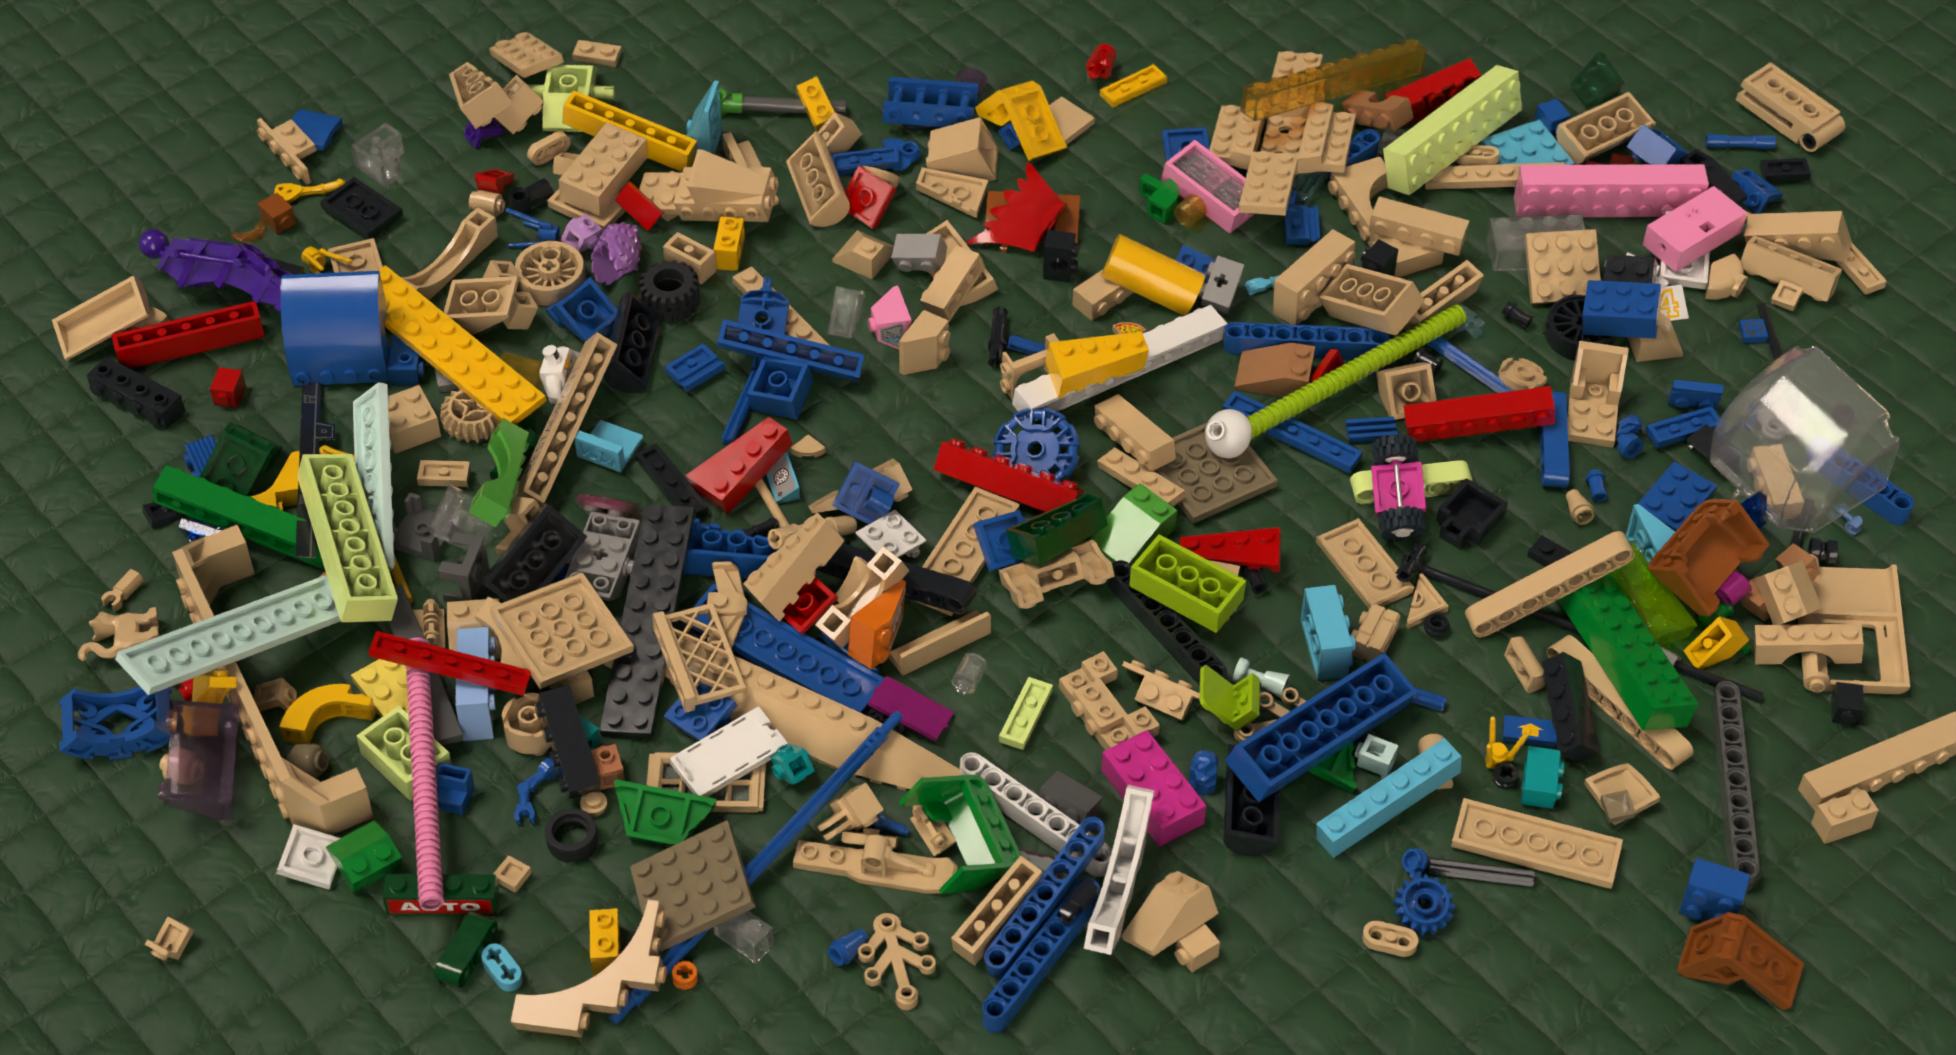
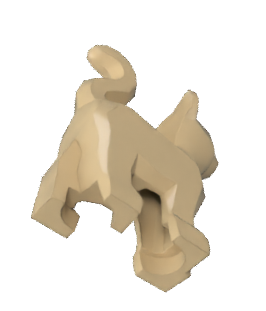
M156 607L150 608L144 614L124 613L115 616L103 611L98 613L94 620L89 621V625L93 627L95 633L92 638L93 642L85 643L80 647L78 658L81 661H86L87 654L90 652H95L105 659L116 658L118 651L158 637L159 622ZM115 634L114 646L109 649H105L99 643H95Z

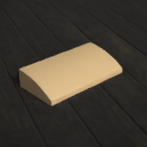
M948 220L926 233L941 234L948 246L945 259L956 245L971 250ZM984 268L960 306L978 301L998 290L994 278L986 268ZM933 270L929 273L934 278V275L939 270Z
M132 276L54 318L52 323L64 359L68 361L112 337V334L119 333L149 317V302L144 283L135 276Z

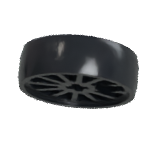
M1570 295L1559 299L1550 308L1545 322V337L1549 346L1559 355L1571 360L1576 358L1579 341L1613 346L1616 340V336L1583 335V309L1586 295Z

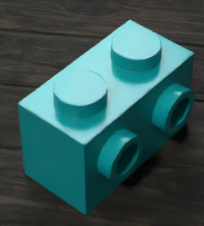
M1528 746L1524 762L1522 805L1553 809L1555 799H1561L1562 783H1558V777L1562 778L1564 762L1560 761V750Z

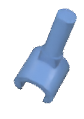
M1841 506L1836 508L1846 519L1845 528L1849 534L1856 535L1862 530L1860 525H1862L1863 520L1860 516L1853 517Z

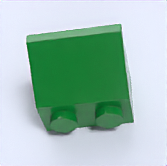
M375 821L326 846L329 855L352 893L401 868L402 856L390 836Z

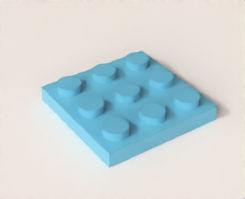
M1540 120L1486 137L1480 142V146L1498 148L1500 160L1497 164L1564 162V165L1575 164Z

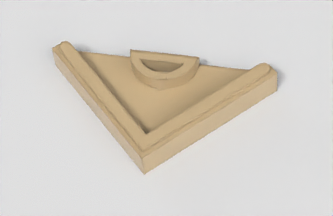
M1423 573L1419 575L1406 623L1408 629L1423 623L1432 613L1443 614L1448 611L1449 606Z

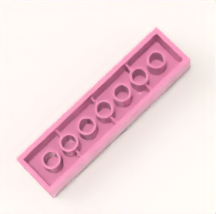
M1704 164L1520 165L1514 193V203L1517 217H1662L1666 211H1672L1706 191L1709 184Z

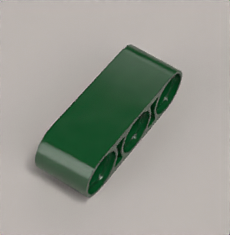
M473 911L469 912L439 958L434 969V978L457 988H462L481 960L483 949L490 945L494 939L498 922Z

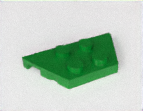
M1353 742L1308 771L1352 794L1357 786L1353 776V770L1355 769V761L1352 756Z
M617 779L614 781L626 835L630 839L672 847L689 839L717 804L715 798Z

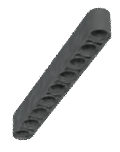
M1722 681L1716 686L1711 702L1727 863L1728 868L1750 874L1746 892L1754 887L1758 876L1759 860L1740 691L1736 684Z

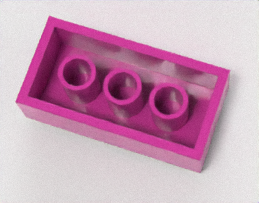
M1148 730L1102 752L1101 771L1123 800L1128 785L1155 791L1147 831L1159 847L1204 824L1206 804Z

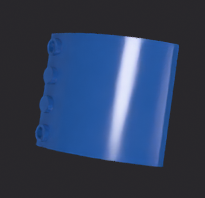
M379 271L282 275V334L287 365L293 386H302V381L307 385L309 382L321 383V385L389 382L387 367L390 350L384 328L388 307Z

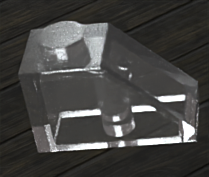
M836 287L828 334L852 338L861 315L865 291Z

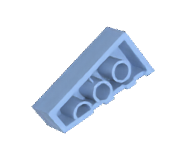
M489 627L457 629V652L495 661V656H492V653H496L495 637H490ZM456 679V711L463 734V741L494 739L493 710H495L496 705L495 695L492 691L496 689Z

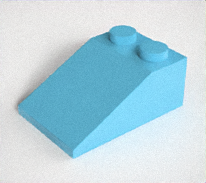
M714 80L694 111L692 120H688L687 135L685 136L697 140L696 153L700 149L715 154L722 133L719 81Z
M1636 504L1632 509L1626 538L1654 594L1671 591L1654 577L1648 569V564L1675 531L1642 506Z

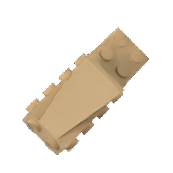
M698 149L693 167H684L683 173L644 172L639 190L664 212L663 215H679L682 221H720V217L723 216L744 218V221L769 222L779 185L778 178L775 177L771 168L743 167Z

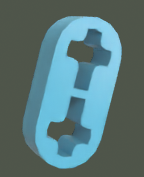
M490 944L486 946L481 953L482 963L486 971L502 990L507 992L517 990L523 982L520 967L502 945ZM490 956L499 957L500 964H497L494 959H490ZM506 971L511 977L514 976V979L505 978L504 972Z

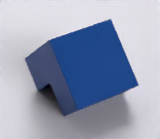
M440 762L436 769L438 810L464 815L475 790L472 770Z

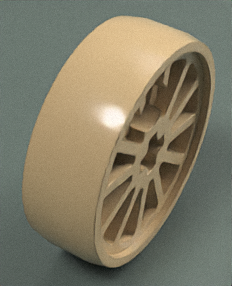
M559 241L536 243L526 248L515 262V269L520 275L517 286L518 291L529 292L536 305L551 306L566 298L586 281L584 260L579 251L567 243Z

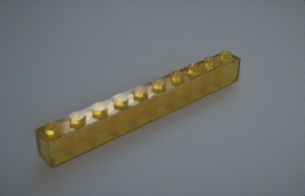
M1406 40L1403 43L1391 44L1385 48L1374 49L1367 53H1359L1349 58H1341L1338 61L1306 68L1303 71L1291 72L1281 77H1273L1271 80L1256 82L1243 88L1240 112L1257 121L1423 73L1427 48L1420 45L1416 40Z

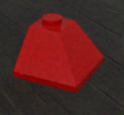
M815 577L810 584H804L796 593L799 596L797 601L793 605L788 603L782 612L785 616L783 618L803 635L829 609L838 597Z

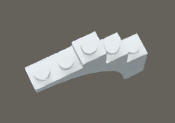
M1128 785L1126 788L1111 858L1096 907L1088 924L1084 949L1111 955L1121 937L1126 909L1132 899L1136 874L1142 864L1154 790Z

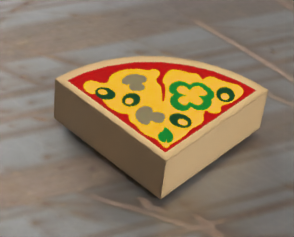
M1130 322L1115 324L1112 330L1115 334L1141 331L1146 333L1144 327Z

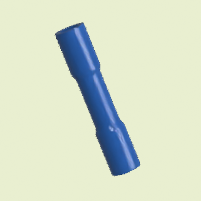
M1706 134L1705 137L1706 148L1745 147L1775 149L1776 145L1775 136Z

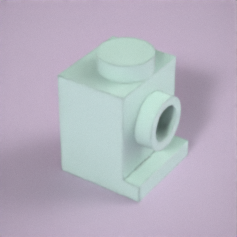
M1368 734L1365 742H1360L1354 755V757L1358 758L1357 766L1381 775V779H1384L1389 775L1395 763L1398 745Z

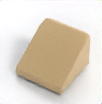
M566 152L559 153L554 157L553 173L563 175L579 155Z

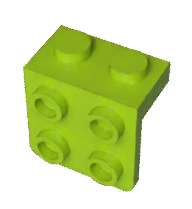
M1205 665L1200 669L1199 700L1204 709L1212 712L1223 723L1228 724L1234 730H1238L1259 716V677L1251 673L1235 685H1232L1209 666Z

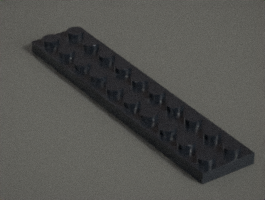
M645 505L620 626L632 642L633 652L618 657L613 661L599 730L602 736L653 738L667 667L653 630V614L663 611L664 615L676 613L678 610L696 516L694 507Z

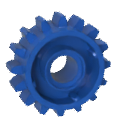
M1424 874L1423 878L1418 879L1415 875L1412 877L1411 883L1405 880L1402 884L1403 889H1397L1395 895L1398 898L1394 900L1393 906L1398 907L1395 917H1401V926L1407 925L1411 930L1419 931L1420 935L1423 936L1428 931L1434 935L1437 927L1443 930L1446 926L1445 921L1450 922L1453 916L1450 912L1455 908V904L1450 903L1453 894L1447 893V885H1441L1437 877L1433 880ZM1417 902H1427L1430 905V909H1422Z

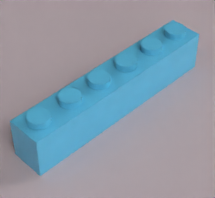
M1443 738L1316 823L1317 840L1333 858L1461 773L1462 756Z

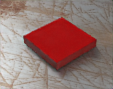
M858 166L845 192L850 203L848 213L869 227L877 229L897 188L863 166Z

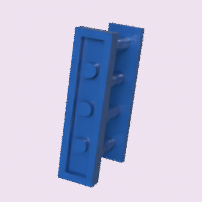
M889 77L888 101H883V122L947 127L972 120L974 107L978 105L979 83Z

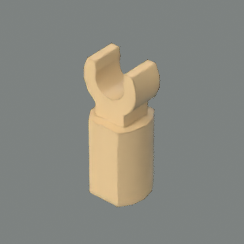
M130 569L113 587L112 591H108L102 596V604L106 606L109 602L114 601L111 604L113 611L120 610L123 605L122 601L126 600L144 582L140 573Z

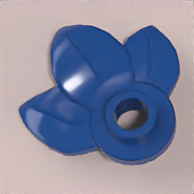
M885 139L882 141L884 147H899L900 168H893L894 171L907 169L911 162L918 160L921 156L920 148L915 142H904L902 139Z

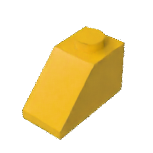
M1718 617L1683 651L1695 667L1704 669L1731 658L1749 639L1736 621Z

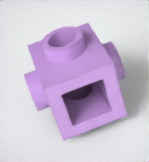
M584 214L579 218H573L567 224L561 241L573 246L579 253H582L588 248L593 249L597 245L602 228L588 215Z

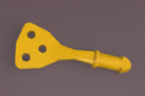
M337 179V181L326 184L321 183V185L313 187H302L292 183L278 184L275 186L274 194L278 193L284 200L291 203L303 195L327 194L328 192L335 191L346 182L342 179Z

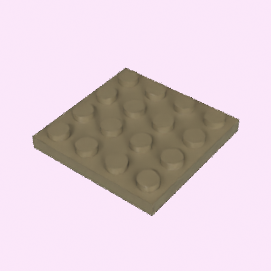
M1207 423L1172 437L1175 443L1176 460L1154 470L1157 474L1185 490V498L1177 504L1193 524L1277 487L1278 483L1276 477L1250 445L1241 455L1235 458L1226 459L1215 455L1208 448L1205 441ZM1220 428L1218 431L1219 436L1222 432V428Z
M728 820L630 866L642 915L645 913L648 900L659 901L663 911L666 912L664 927H659L657 937L661 939L659 953L756 907L734 831Z

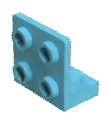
M603 420L598 422L591 434L579 431L575 436L577 457L617 472L623 470L643 441V435Z

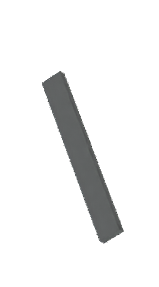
M403 585L394 586L398 601L392 621H387L392 635L407 639L416 637L424 639ZM430 672L434 739L441 745L463 741L462 731L439 674Z

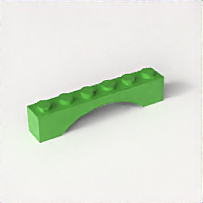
M504 418L491 434L487 447L496 463L498 478L484 482L473 498L469 510L470 514L494 527L498 525L501 519L505 521L511 513L512 507L510 505L516 496L514 491L519 484L517 479L522 472L520 467L526 458L524 453L529 446V443L526 442L529 432Z

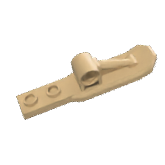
M880 835L868 836L865 847L861 849L799 840L793 860V868L846 876L861 884L924 894L940 893L939 889L958 870V866L949 857L930 858L893 852L889 840Z

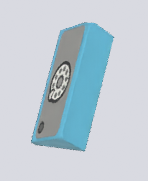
M785 452L766 473L777 504L800 499L799 485L788 453Z

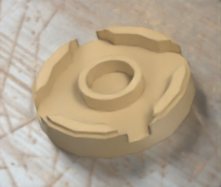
M1513 358L1504 360L1498 371L1499 378L1503 383L1514 390L1544 387L1547 381V376L1543 375L1544 371L1540 366L1523 358H1519L1518 361H1513Z

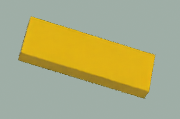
M1153 64L1100 89V96L1114 108L1167 83V76Z

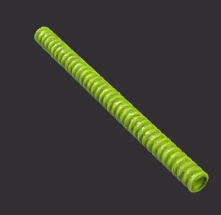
M1455 304L1440 312V314H1436L1434 317L1423 321V323H1419L1417 326L1406 330V332L1395 336L1394 339L1392 338L1388 342H1384L1382 345L1360 355L1353 361H1349L1347 364L1336 368V370L1318 378V380L1308 383L1306 386L1301 387L1300 390L1298 389L1294 393H1290L1288 396H1284L1282 399L1270 404V406L1260 409L1258 412L1253 413L1252 416H1247L1252 430L1251 439L1272 429L1273 426L1283 423L1297 413H1301L1303 410L1314 406V404L1325 400L1327 397L1332 396V394H1336L1338 391L1349 387L1350 384H1354L1356 381H1360L1362 378L1373 374V372L1384 368L1385 365L1395 362L1397 359L1420 348V346H1424L1426 343L1437 339V337L1448 333V331L1459 327L1466 322L1465 311L1461 306Z

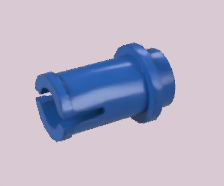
M1598 469L1589 471L1585 481L1590 487L1592 500L1594 502L1605 501L1608 498V494L1604 484V473Z

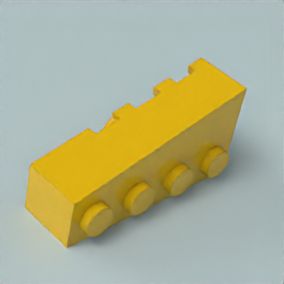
M1142 331L1049 342L1045 363L1058 398L1066 396L1067 392L1084 390L1087 385L1093 383L1099 385L1105 383L1106 379L1113 376L1119 378L1144 369L1149 348Z

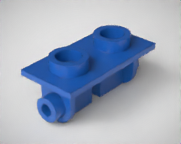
M1185 245L1182 246L1176 258V261L1205 274L1204 281L1208 283L1210 276L1206 275L1210 262L1215 263L1216 260Z

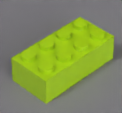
M1158 534L1131 566L1129 586L1217 633L1244 600L1246 580Z

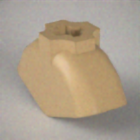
M1731 254L1712 263L1708 275L1705 299L1718 300L1727 298L1730 295L1737 298L1741 294L1748 277L1743 275V265L1736 254Z

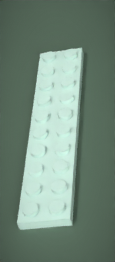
M324 575L118 651L115 660L150 695L340 622L328 578Z

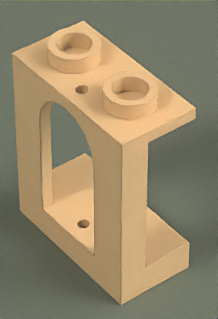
M1054 333L1045 336V350L1014 362L1006 352L1002 353V364H1000L1002 380H1000V386L1005 394L1007 393L1012 401L1015 388L1018 387L1017 380L1024 373L1044 366L1045 371L1049 374L1045 363L1049 342L1059 341Z

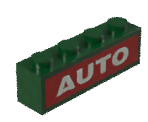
M417 874L385 875L382 898L387 915L467 916L469 912L473 911L483 916H497L500 892L496 874H442L444 904L432 910L419 906Z

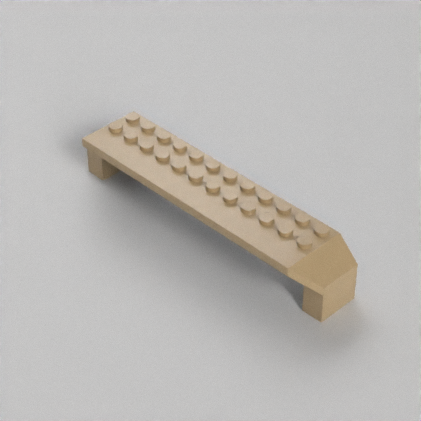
M238 525L195 540L172 552L180 579L176 580L180 593L184 594L181 596V600L185 609L192 612L189 614L192 624L214 616L210 604L220 587L254 575L247 544ZM233 662L219 668V670L228 671V675L237 677L236 688L230 689L226 697L229 703L232 702L234 706L235 716L238 722L241 721L243 725L241 726L247 741L250 740L252 744L250 746L256 760L259 759L262 774L265 780L268 779L270 783L271 793L274 799L278 800V806L284 819L289 818L292 826L295 824L328 835H334L374 818L367 788L357 768L320 782L283 759L275 746L237 663Z

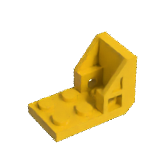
M1034 81L998 90L975 107L978 116L999 126L1012 122L1028 161L1060 152L1067 148L1041 85Z

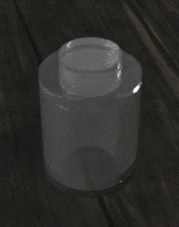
M974 653L964 655L951 680L954 688L959 693L971 694L975 692L988 667L985 659Z

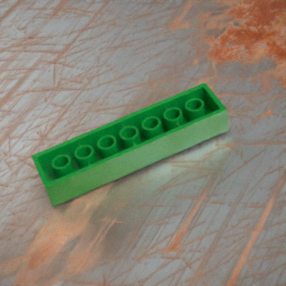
M1611 573L1558 599L1643 731L1688 726L1699 705Z

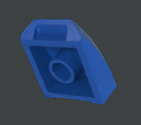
M591 277L551 309L556 317L583 342H586L596 332L606 338L609 337L613 332L618 311Z

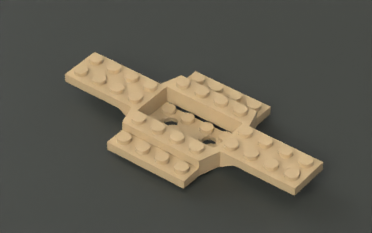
M1291 51L1278 52L1267 97L1244 99L1242 107H1236L1235 105L1221 106L1209 151L1228 165L1248 170L1239 203L1240 213L1286 216L1295 175L1320 171L1345 172L1356 114L1347 112L1335 113L1333 112L1332 104L1314 100L1323 62V54L1312 52L1293 53ZM1266 118L1268 124L1265 131L1261 151L1257 152ZM1281 130H1290L1287 134L1280 133Z

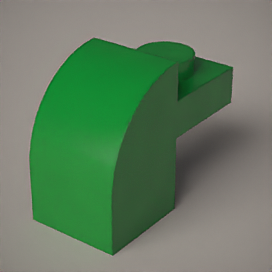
M1146 173L1142 175L1139 182V195L1147 199L1146 215L1166 225L1177 212L1178 186L1170 178L1163 183Z

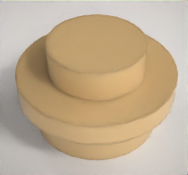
M591 792L582 796L580 800L581 809L592 817L599 816L607 807V798L602 792Z

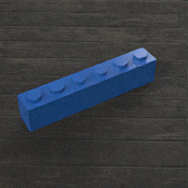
M725 319L722 321L717 341V348L760 359L763 356L807 363L812 372L856 383L859 381L865 354Z

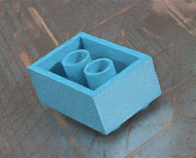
M1335 585L1305 588L1300 621L1317 681L1344 678L1348 676L1349 667L1353 666L1352 651H1355V639L1353 635H1349L1348 615L1343 614V597L1341 594L1338 595Z

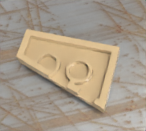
M923 167L916 181V190L975 218L978 216L988 189V180Z

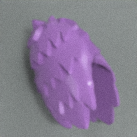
M625 222L609 224L602 232V235H600L599 241L591 255V272L594 273L598 284L604 282L606 286L610 285L624 273L628 274L633 270H638L642 244L637 225L632 226Z

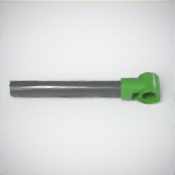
M719 88L721 117L726 113L742 114L743 111L807 114L800 99L743 96V93H726L724 89ZM828 99L834 112L843 116L846 115V100Z

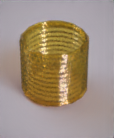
M1190 194L1174 208L1176 219L1186 227H1191L1207 212L1203 200L1193 194Z

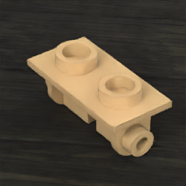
M922 805L912 806V814L914 816L910 820L934 857L957 842L945 822L939 823L929 819Z

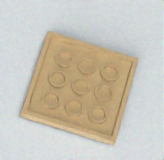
M583 572L490 608L491 617L526 669L531 671V676L540 689L633 652L632 642Z

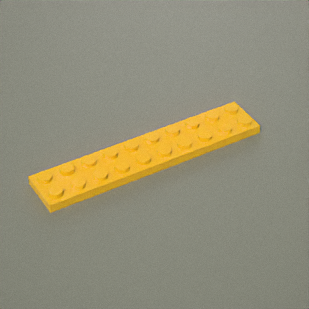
M384 265L378 270L388 307L384 326L501 422L504 418L517 425L546 402V396L390 268Z

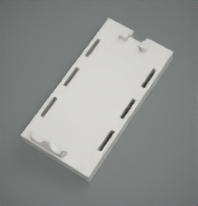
M758 706L672 756L670 764L694 795L708 797L771 760L770 756L777 753L776 750L780 746L788 743L777 729L771 730L769 728L771 727V721Z

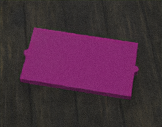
M888 676L885 677L879 687H875L874 694L867 704L889 717L895 711L900 712L903 716L900 723L935 742L942 731L947 730L948 722L954 714L953 711Z

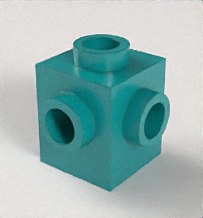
M790 743L784 744L776 750L777 753L770 756L773 763L771 769L776 778L792 785L801 782L806 776L815 771L810 762L811 757L804 747Z

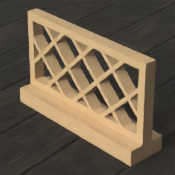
M713 603L664 615L663 611L653 614V630L685 713L694 711L695 705L746 692V686ZM710 613L712 619L706 625L697 621V617L701 614ZM681 620L688 624L682 632L673 628L671 622ZM692 626L704 630L700 639L688 635ZM709 633L719 637L720 641L717 646L704 641ZM683 640L696 644L692 653L681 649L680 645ZM700 647L713 652L708 660L696 656ZM717 654L728 659L725 668L712 663ZM692 661L704 666L700 674L689 670L688 667ZM708 668L721 673L716 682L704 677ZM726 675L735 679L737 685L726 687L721 682ZM700 682L713 687L710 693L699 696L697 687Z

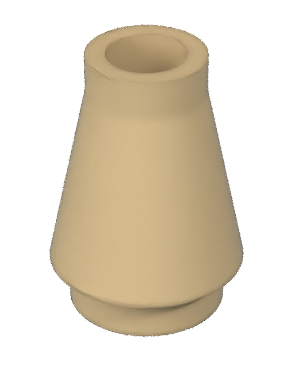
M1570 490L1566 494V500L1572 521L1579 525L1590 523L1594 518V507L1578 490Z

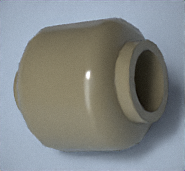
M297 744L286 758V761L313 778L320 777L326 771L329 764L328 754L318 744Z

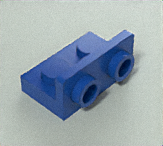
M1749 168L1735 170L1731 176L1747 194V200L1742 203L1756 214H1761L1767 203L1779 201L1784 194Z

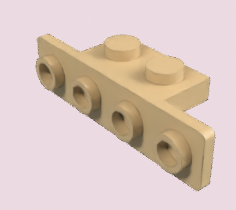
M259 118L257 120L259 128L257 129V134L263 142L267 141L274 154L278 153L283 164L286 167L290 166L292 168L293 174L298 180L302 179L306 185L310 184L311 180L308 169L300 159L317 151L315 144L292 119L271 129Z
M1132 660L1131 664L1125 661L1122 664L1125 669L1144 677L1134 699L1144 705L1183 721L1193 698L1199 700L1200 693L1193 691V685L1179 680L1178 684L1169 680L1170 676L1158 670H1155L1153 674L1145 670L1146 665Z

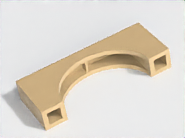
M1381 157L1347 166L1344 173L1331 172L1328 189L1338 200L1340 208L1345 210L1349 216L1351 224L1355 225L1359 230L1361 238L1368 243L1370 248L1380 239L1399 249L1394 277L1399 278L1442 264L1444 256L1442 251L1369 232L1370 219L1373 212L1370 200L1375 194L1388 188L1386 167Z

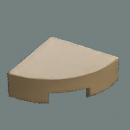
M810 435L805 436L791 447V454L800 458L802 456H814L815 458L826 453L825 447Z

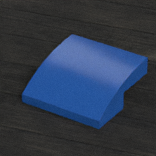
M300 109L292 117L293 122L308 136L318 150H324L333 143V133L342 127L341 117Z

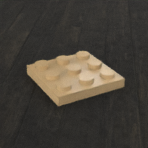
M1596 229L1526 233L1524 235L1531 305L1555 303L1559 299L1570 295H1586L1588 280L1601 281Z

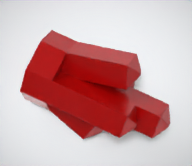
M1102 43L1095 48L1085 67L1088 71L1087 75L1091 80L1099 76L1105 80L1111 76L1112 67L1117 56L1113 46Z

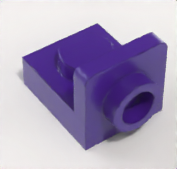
M494 117L489 124L480 126L477 129L468 120L464 137L476 148L480 146L482 137L501 136L504 128Z

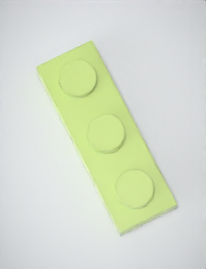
M1028 677L999 735V742L1024 750L1053 691L1052 684Z

